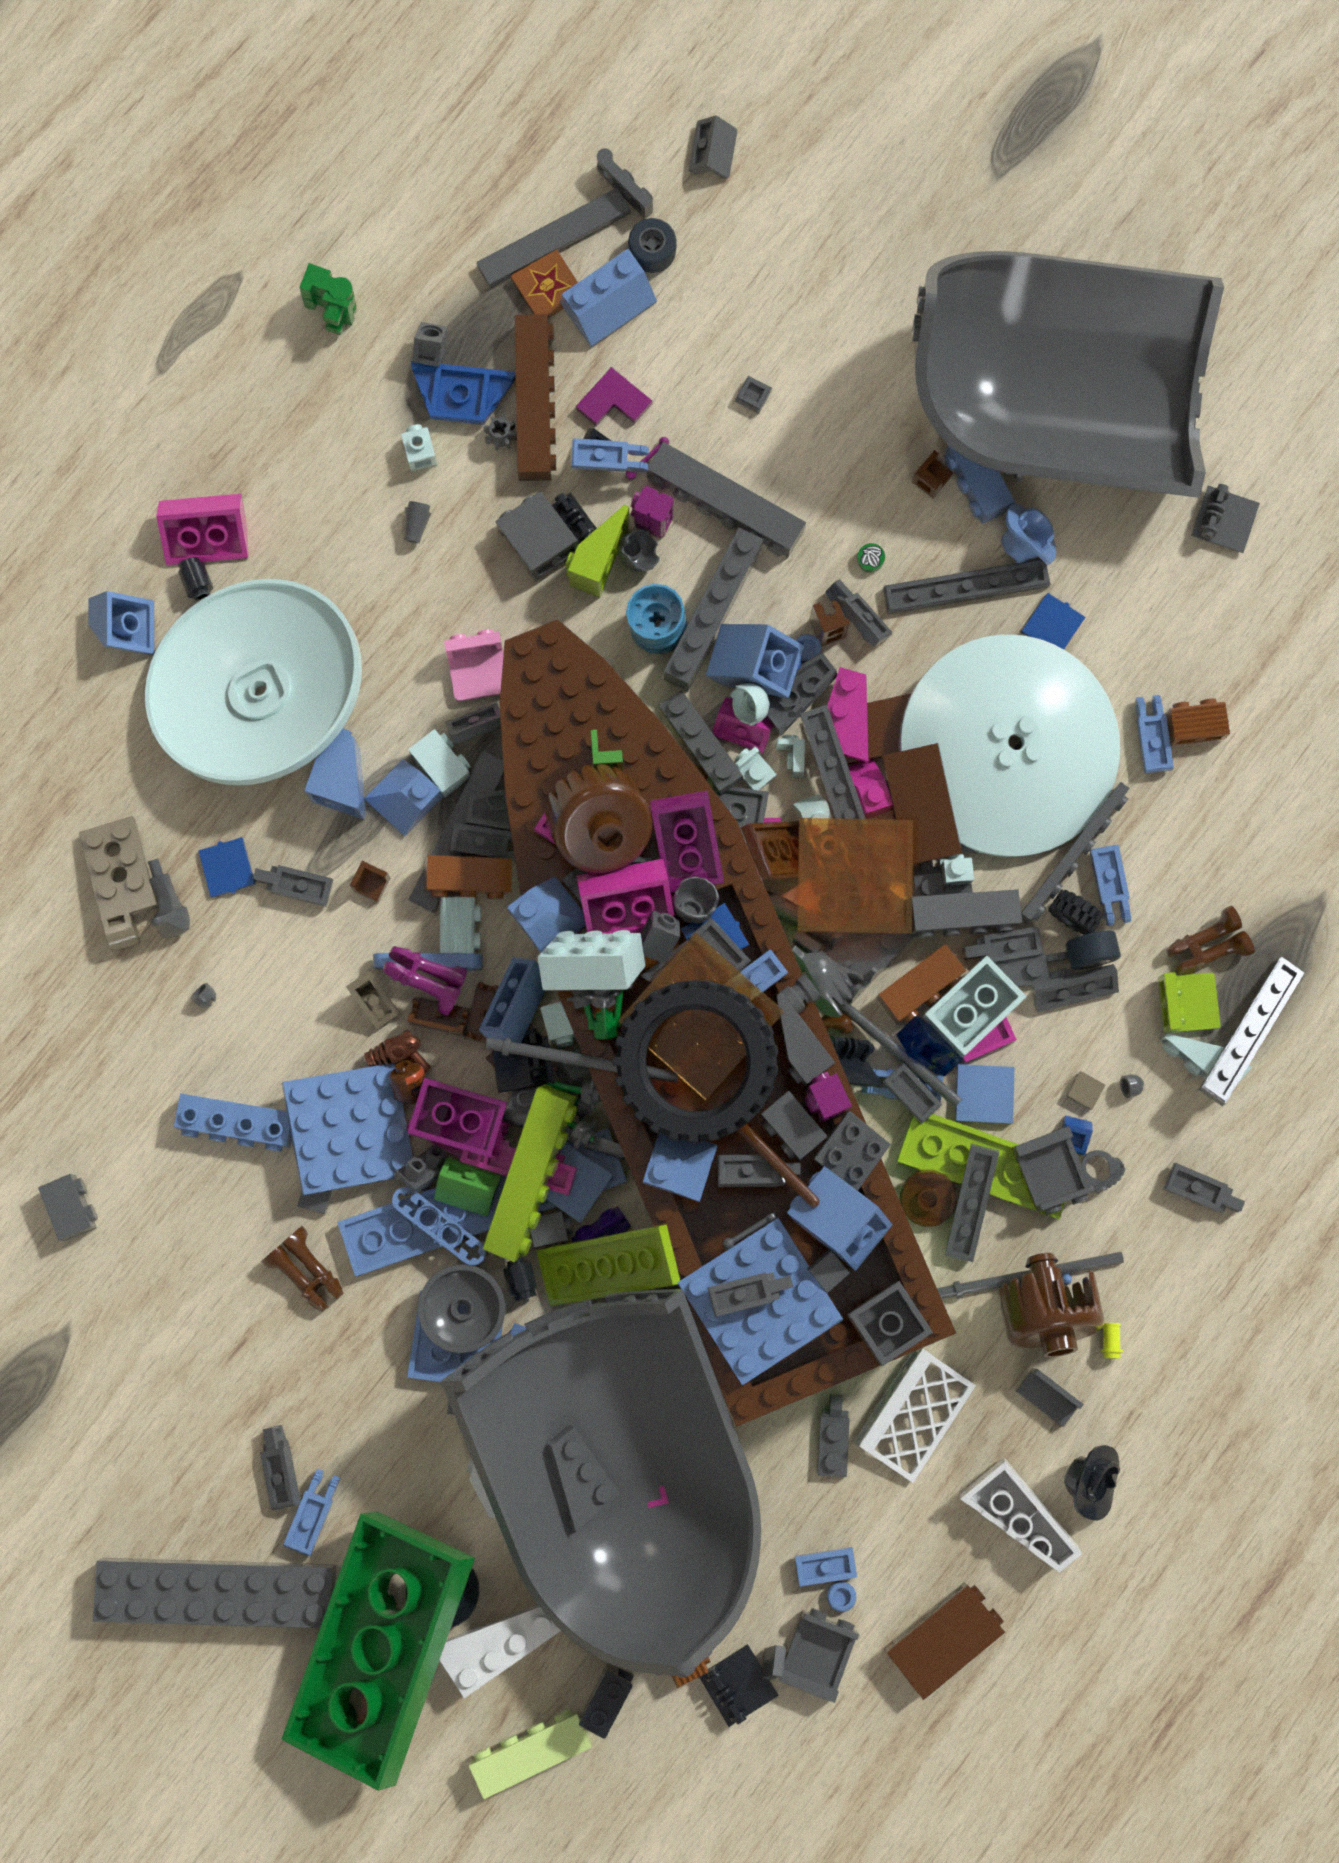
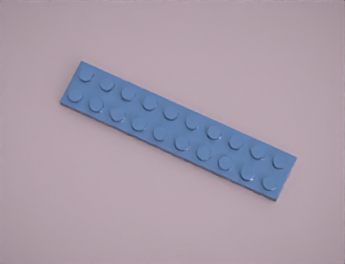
M609 1128L596 1133V1137L613 1142ZM566 1142L613 1175L604 1190L627 1183L619 1158L581 1146L575 1148L574 1144ZM501 1175L488 1216L436 1201L434 1199L436 1188L419 1193V1195L472 1236L489 1231L507 1176ZM411 1197L402 1199L401 1208L407 1205L414 1210L410 1214L411 1217H414L417 1209L424 1205L420 1201L419 1206H417L410 1200ZM545 1200L544 1203H540L538 1213L555 1208L556 1206ZM393 1203L337 1222L355 1277L444 1247L397 1211ZM432 1210L424 1211L420 1216L421 1223L425 1226L433 1225L436 1221L435 1212ZM449 1227L443 1232V1240L448 1244L455 1243L459 1238L458 1230L454 1227Z

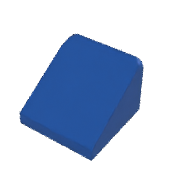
M1065 1116L1062 1128L1070 1127L1073 1135L1071 1141L1076 1153L1086 1155L1093 1132L1092 1122Z

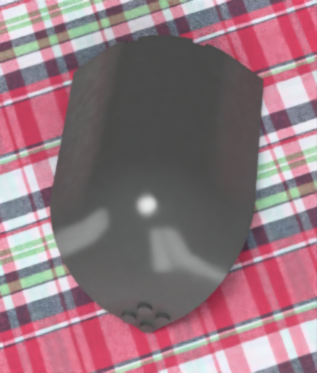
M1010 251L971 252L942 259L928 269L924 287L919 286L917 311L914 314L912 326V341L916 342V385L924 412L936 432L955 451L967 459L993 470L1200 498L1206 470L1200 446V429L1195 428L1196 418L1200 417L1202 393H1199L1200 383L1198 382L1199 377H1205L1211 342L1224 291L1222 278Z
M683 1289L614 1293L606 1295V1301L592 1304L590 1299L584 1300L525 1323L526 1330L513 1337L510 1332L501 1336L449 1374L441 1383L516 1569L526 1588L543 1612L567 1637L604 1662L629 1671L672 1675L683 1678L691 1675L695 1668L705 1658L709 1657L713 1650L731 1632L748 1602L756 1578L761 1548L759 1500L749 1464ZM569 1425L576 1429L620 1493L618 1497L577 1533L571 1530L569 1523L571 1519L568 1509L563 1502V1491L559 1478L556 1477L547 1445ZM664 1486L669 1503L648 1508V1502L662 1499L658 1487Z

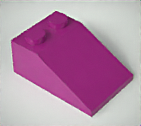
M708 791L650 801L660 859L664 861L670 893L676 892L682 880L694 876L705 878L713 885L724 883Z
M424 1078L407 1133L415 1137L491 1158L507 1102Z

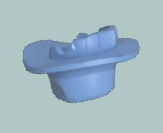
M1021 504L1011 505L1007 510L1005 518L1008 530L1001 538L1004 551L1014 558L1017 563H1023L1039 556L1046 565L1051 564L1056 557V545L1053 539V526L1049 519L1038 509H1026Z

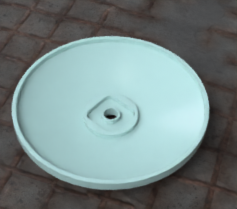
M259 579L225 587L210 594L189 608L168 630L155 651L149 666L145 687V707L151 730L163 750L179 766L204 780L225 785H252L283 777L303 767L317 757L332 743L347 723L357 701L361 685L362 658L359 643L351 625L339 608L326 596L306 585L281 579ZM267 686L266 691L262 695L255 696L257 688Z
M987 636L965 643L944 655L931 666L915 686L908 699L900 726L899 752L939 743L960 843L967 848L991 856L1022 857L1035 855L1060 846L1078 835L1087 827L1108 799L1119 767L1120 735L1118 724L1110 700L1099 681L1083 663L1067 651L1044 640L1029 636ZM1011 735H1016L1021 739L1022 746L1020 750H1014L1009 746L1008 740Z

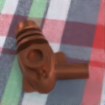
M410 1030L404 1031L399 1036L388 1038L384 1043L381 1042L379 1046H375L374 1049L370 1048L368 1052L364 1053L369 1067L384 1064L390 1065L391 1062L396 1064L409 1060L411 1063L422 1065L425 1073L431 1068L429 1063L417 1051L421 1046V1040L413 1036Z

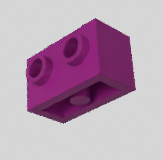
M825 1072L811 1079V1085L806 1090L807 1095H805L804 1100L811 1114L816 1112L820 1123L839 1116L852 1107L837 1073L829 1076V1073Z

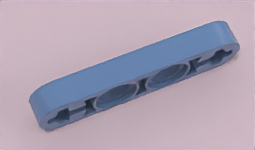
M389 953L373 954V969L383 970L385 962H394L401 965L389 957ZM421 953V957L445 966H460L467 968L468 971L483 969V955Z
M402 1187L395 1191L392 1203L395 1209L465 1264L478 1266L485 1261L487 1251L483 1250L484 1245L418 1193L412 1194L410 1200L417 1206H419L420 1201L424 1205L417 1209L414 1217H411L410 1214L414 1210L407 1205L401 1208V1200L399 1199L402 1194L404 1196H407L409 1193L412 1194L409 1188ZM426 1210H432L436 1214V1221L431 1226H425L420 1221L421 1214ZM449 1227L456 1228L459 1233L458 1240L452 1244H448L443 1240V1232ZM465 1236L469 1238L465 1242L471 1248L480 1247L478 1253L481 1256L478 1260L476 1258L468 1260L469 1254L462 1247L459 1253L455 1251L462 1244Z

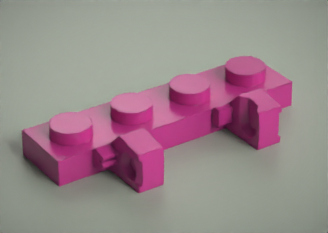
M501 1122L491 1158L463 1150L460 1162L508 1176L517 1149L510 1146V1141L505 1140L510 1123ZM559 1149L556 1159L559 1160L557 1170L553 1176H549L546 1186H549L552 1191L570 1195L578 1167L564 1163L565 1156L560 1155L561 1149Z

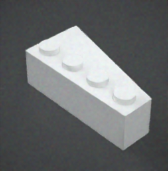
M1004 1457L960 1493L962 1501L973 1507L990 1522L992 1521L1013 1539L1023 1544L1028 1550L1059 1573L1082 1555L1080 1547Z
M537 1604L447 1639L440 1662L462 1696L466 1698L561 1630Z

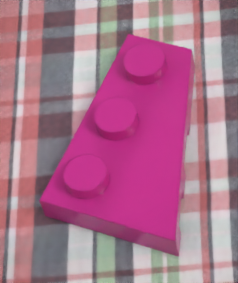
M839 667L828 702V709L844 756L869 763L867 676L863 673Z

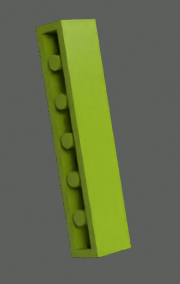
M545 1084L536 1089L483 1250L513 1262L523 1255H527L532 1240L528 1239L531 1229H535L540 1220L541 1213H538L540 1203L545 1202L550 1187L546 1186L549 1176L555 1174L559 1164V1160L556 1159L558 1150L563 1149L568 1137V1133H565L567 1123L572 1122L577 1111V1106H574L576 1096Z

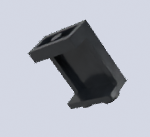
M607 1663L580 1713L579 1726L605 1739L633 1687L631 1681L634 1675L622 1668Z

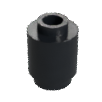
M190 557L181 561L178 564V574L187 597L202 600L209 596L213 590V585L204 563L200 562L198 557Z
M523 1257L515 1262L508 1261V1268H504L503 1273L510 1296L513 1295L514 1302L537 1296L535 1288L538 1287L531 1262H524Z

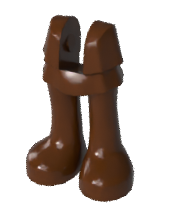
M1232 905L1222 910L1219 921L1214 925L1189 936L1187 934L1183 939H1177L1166 949L1168 956L1172 957L1190 948L1194 958L1185 960L1180 965L1174 967L1178 975L1195 973L1196 969H1203L1204 965L1229 954L1237 953L1245 957L1255 953L1253 942L1245 931H1241L1204 951L1200 948V946L1242 928L1240 916Z
M301 1226L282 1244L313 1275L314 1279L312 1281L294 1264L281 1244L261 1262L267 1268H278L300 1290L301 1296L308 1300V1304L323 1312L329 1306L317 1292L322 1285L337 1300L344 1293L338 1278H334L331 1270L328 1271L307 1247L306 1239L308 1232Z

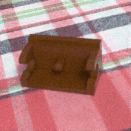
M835 600L832 601V607L835 610L833 615H826L820 602L812 605L809 621L816 638L820 641L821 647L844 639L847 636L850 621L848 618L845 619L839 603Z
M479 982L476 985L464 1039L486 1044L487 1038L479 1031V1028L499 988L498 985L490 986L483 982Z
M420 997L413 998L412 1011L407 1019L410 1025L465 1036L471 1009L454 1005L449 1015L445 1016L438 1011V1001Z

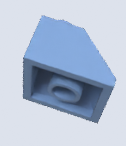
M110 591L88 598V625L103 646L147 655L154 654L153 600Z
M402 759L364 799L402 835L406 836L443 798L441 790L422 772Z
M555 876L531 888L507 907L511 916L540 952L549 945L558 933L572 931L574 934H577L586 927L582 909Z
M660 1132L643 1179V1184L700 1202L718 1145L707 1141H700L698 1143H689L688 1140L681 1139L675 1141L668 1139V1135Z

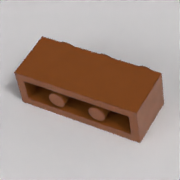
M427 855L425 858L424 892H431V897H448V893H459V897L476 898V894H487V899L501 900L504 899V895L511 893L512 859Z
M944 944L879 993L876 998L896 1024L902 1020L907 1024L919 1015L916 1009L924 1003L928 1007L941 998L939 994L941 990L945 987L951 990L963 979L961 975L966 972V969L949 947Z

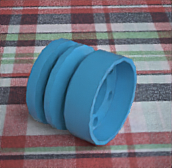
M654 583L641 587L633 593L628 601L626 610L632 639L639 648L648 653L662 654L671 652L677 647L687 628V620L683 601L675 590L666 585ZM656 620H661L659 627H655Z

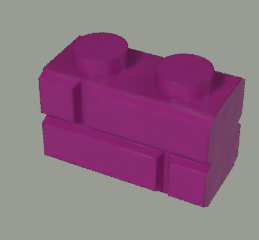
M643 487L641 493L636 492L630 505L632 507L631 516L634 517L636 528L645 531L649 530L650 534L661 539L665 536L673 520V497L664 493L658 494V491L651 487Z

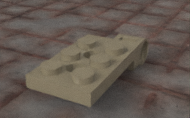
M130 816L79 832L103 929L112 952L139 944L140 936L132 916L159 908L154 889L149 880L151 877L135 818ZM112 845H119L121 848L119 854L115 857H108V848ZM117 871H127V877L124 881L119 883L113 881V876Z

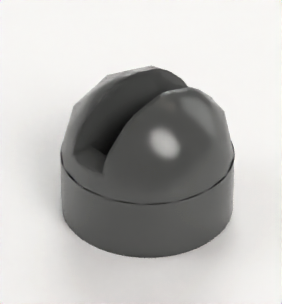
M204 983L196 989L191 1000L198 1006L207 1008L211 1006L210 1000L216 1001V992L208 983Z
M1136 1074L1121 1077L1120 1087L1126 1098L1135 1097L1142 1093L1144 1082L1141 1077Z

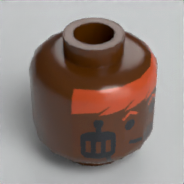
M405 1060L395 1065V1069L390 1072L388 1080L395 1099L404 1102L406 1105H412L417 1103L423 1080L427 1077L422 1065Z

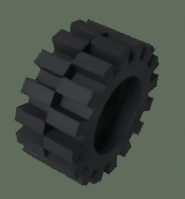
M1065 889L1059 891L1048 910L1052 913L1053 917L1058 918L1059 922H1063L1065 926L1071 927L1076 932L1079 931L1082 935L1094 933L1104 917L1103 913L1096 906L1091 905V902L1085 901L1083 897L1076 896L1075 893Z

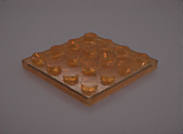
M799 818L797 932L911 934L913 820Z
M695 933L622 1015L618 1022L622 1024L625 1018L629 1017L635 1010L633 1007L639 1001L646 999L656 989L666 987L668 984L690 980H708L733 987L735 991L749 997L750 1001L757 1008L761 1009L764 1013L763 1017L771 1027L785 1011L703 937ZM686 1010L669 1017L657 1028L648 1045V1049L704 1100L709 1098L746 1056L743 1040L735 1027L725 1018L705 1010Z

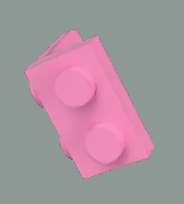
M482 630L475 636L466 637L465 634L451 636L450 640L444 641L454 697L457 701L461 702L500 695L503 649L499 632Z

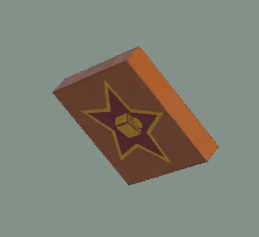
M557 249L511 275L512 282L533 314H547L548 318L564 309L560 304L562 293L578 283Z

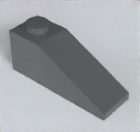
M780 992L776 996V1005L786 1059L790 1066L787 1071L797 1084L802 1082L806 1087L810 1084L812 1078L826 1072L835 1062L784 994Z

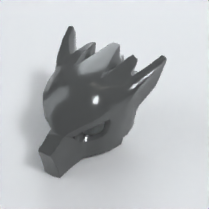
M794 946L792 951L801 972L805 971L808 979L813 983L821 998L815 1001V1005L826 1016L841 1017L842 1013L837 1005L843 1007L847 1005L846 999L850 1000L852 998L849 990L853 989L852 983L862 981L864 977L852 969L837 964L825 953L812 952L805 954L797 946Z

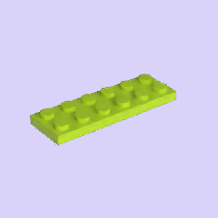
M932 1114L922 1124L912 1116L897 1159L898 1163L917 1170L941 1172L952 1182L961 1185L970 1145L975 1144L999 1150V1156L989 1195L1036 1212L1012 1147L1019 1144ZM1065 1202L1061 1203L1062 1209L1059 1211L1053 1212L1048 1215H1046L1044 1210L1039 1211L1038 1213L1059 1220Z
M667 1224L536 1250L550 1306L602 1298L614 1293L676 1285L680 1281Z

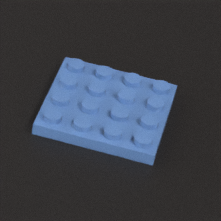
M390 1063V1065L384 1064L281 1083L302 1196L396 1179L394 1177L395 1171L413 1158L409 1134L407 1133L408 1129H406L407 1124L403 1103L395 1099L388 1080L390 1072L395 1069V1064Z
M779 1218L678 1282V1285L683 1289L685 1296L742 1385L843 1320L823 1287L807 1270L809 1265ZM765 1272L766 1274L774 1272L775 1279L791 1276L793 1288L779 1291L780 1299L717 1317L714 1316L707 1287Z

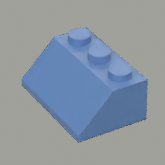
M626 249L562 293L560 304L591 347L657 302L644 270L629 249Z

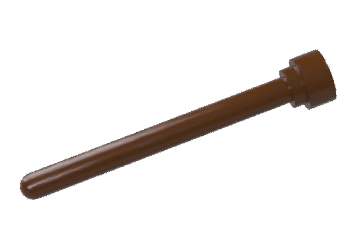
M730 1097L723 1099L716 1107L727 1102ZM748 1124L737 1130L810 1207L815 1208L819 1205V1198Z

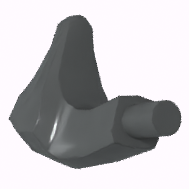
M159 859L148 861L153 877L149 880L157 895L159 911L151 919V923L157 928L162 938L179 936L188 931L190 927L187 907L180 903L169 873L163 874Z

